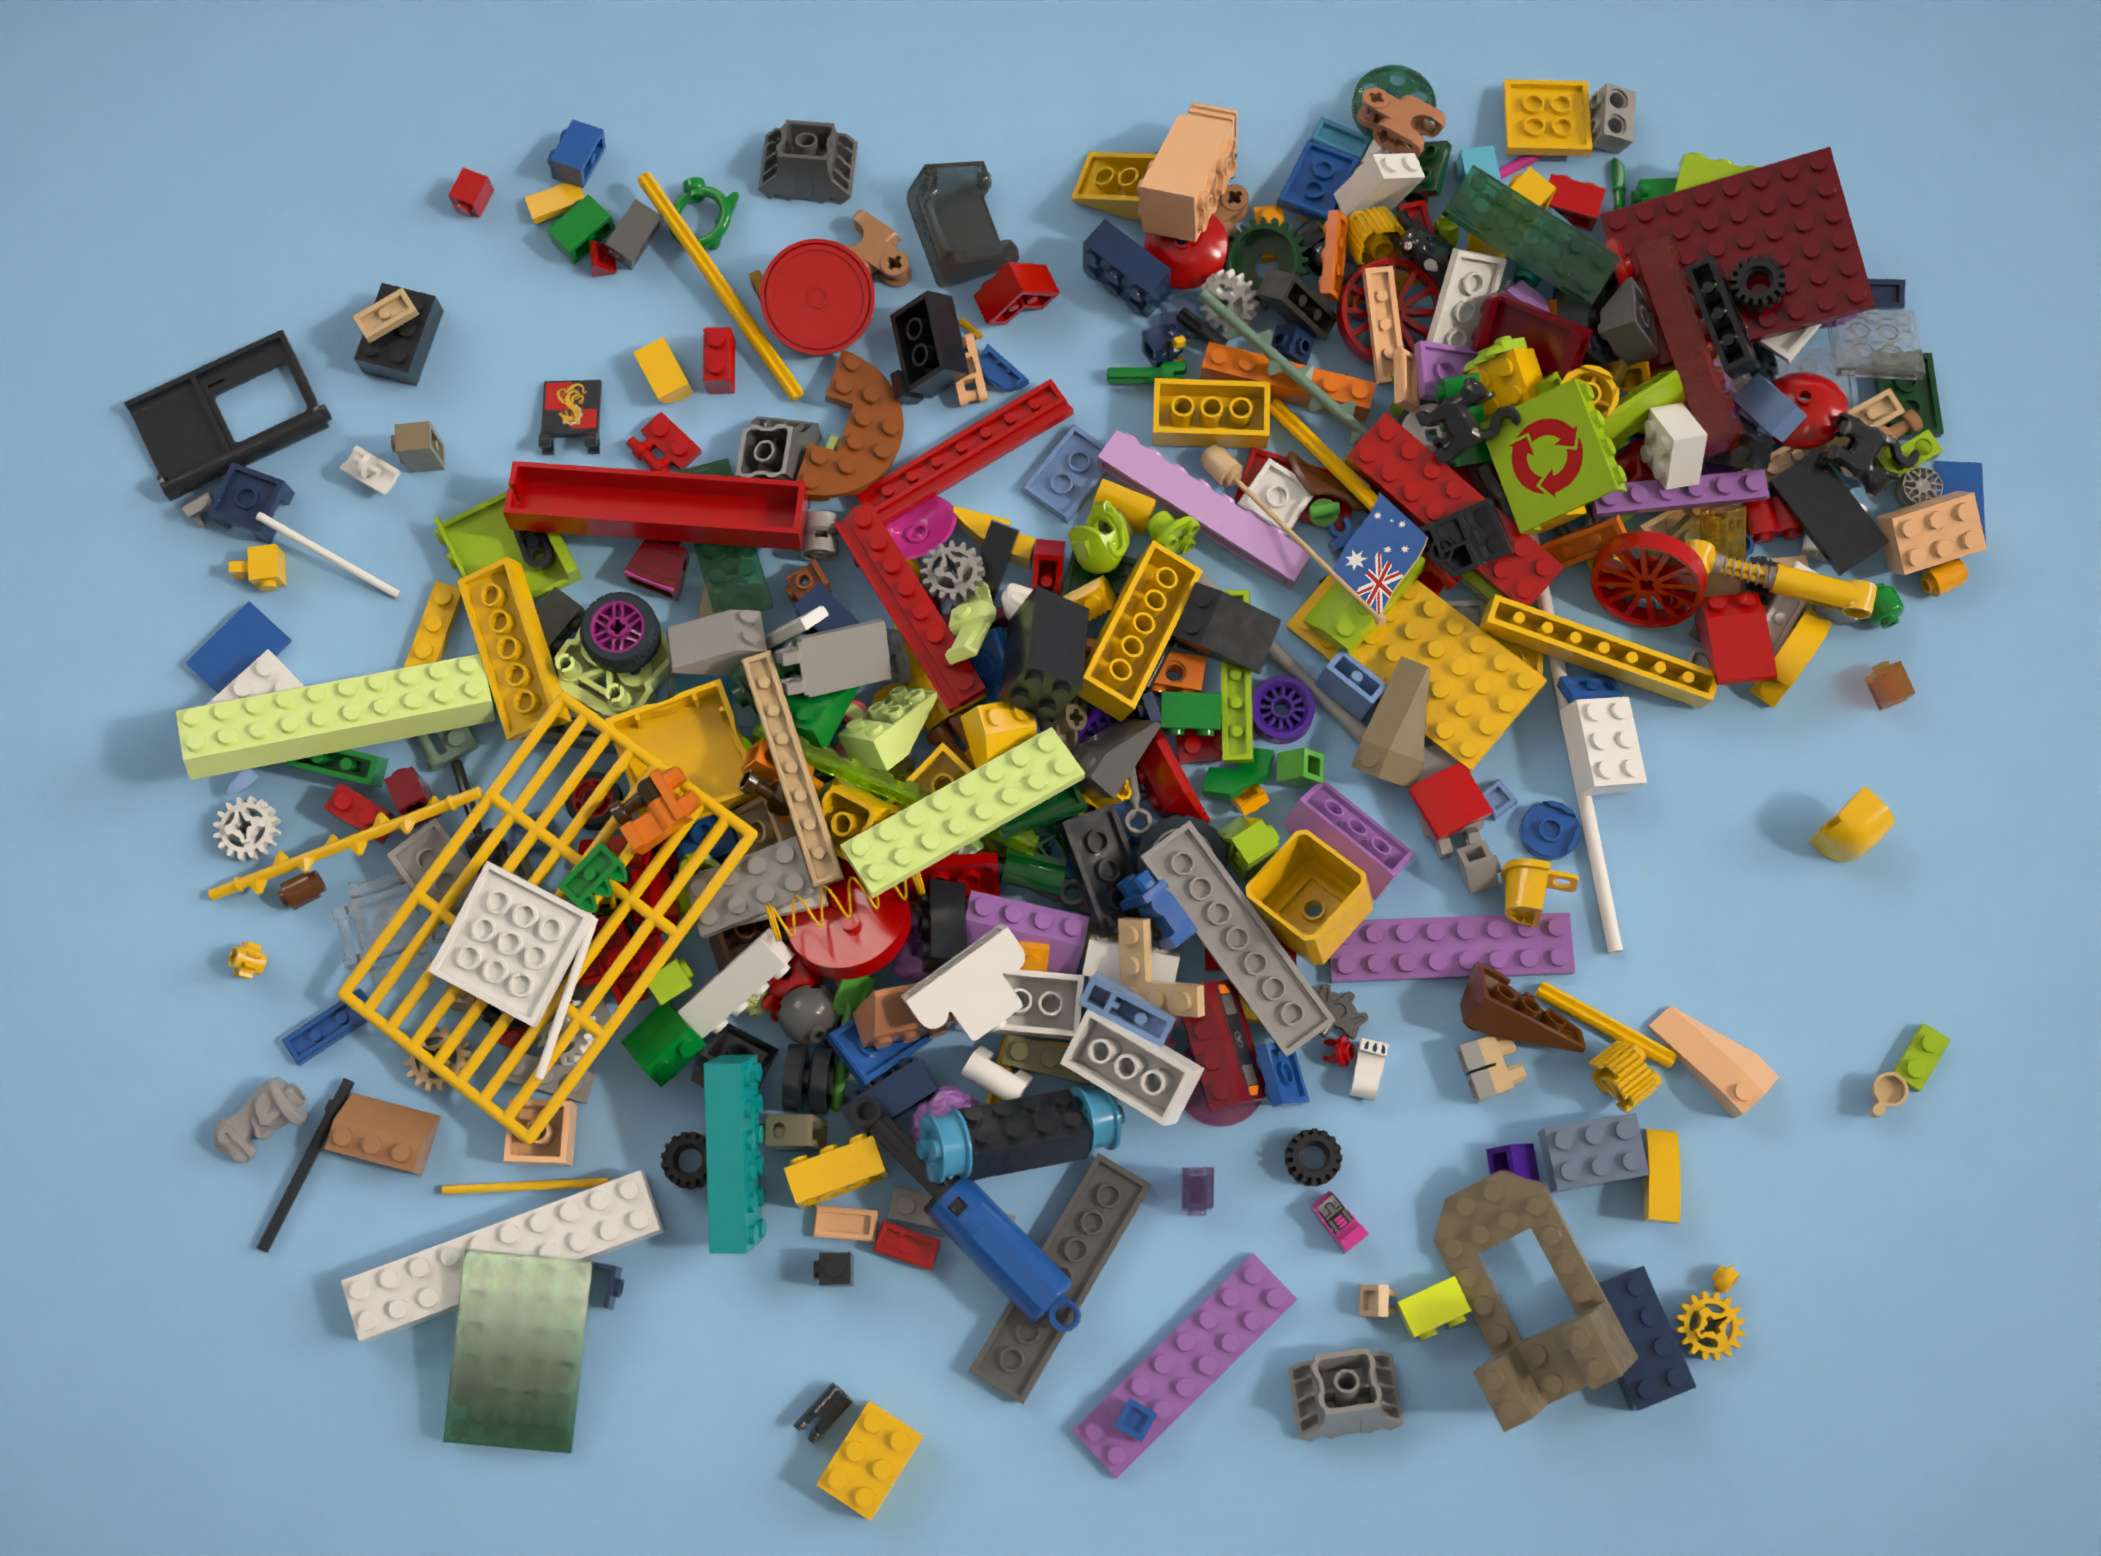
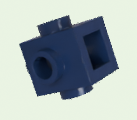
M1299 322L1277 325L1271 346L1288 361L1307 366L1316 336Z

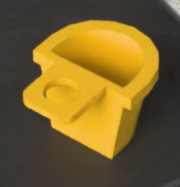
M1520 858L1506 862L1501 869V879L1505 883V916L1515 923L1538 928L1546 888L1575 892L1579 877L1571 873L1550 870L1551 862ZM1555 879H1564L1570 883L1561 884L1556 882Z

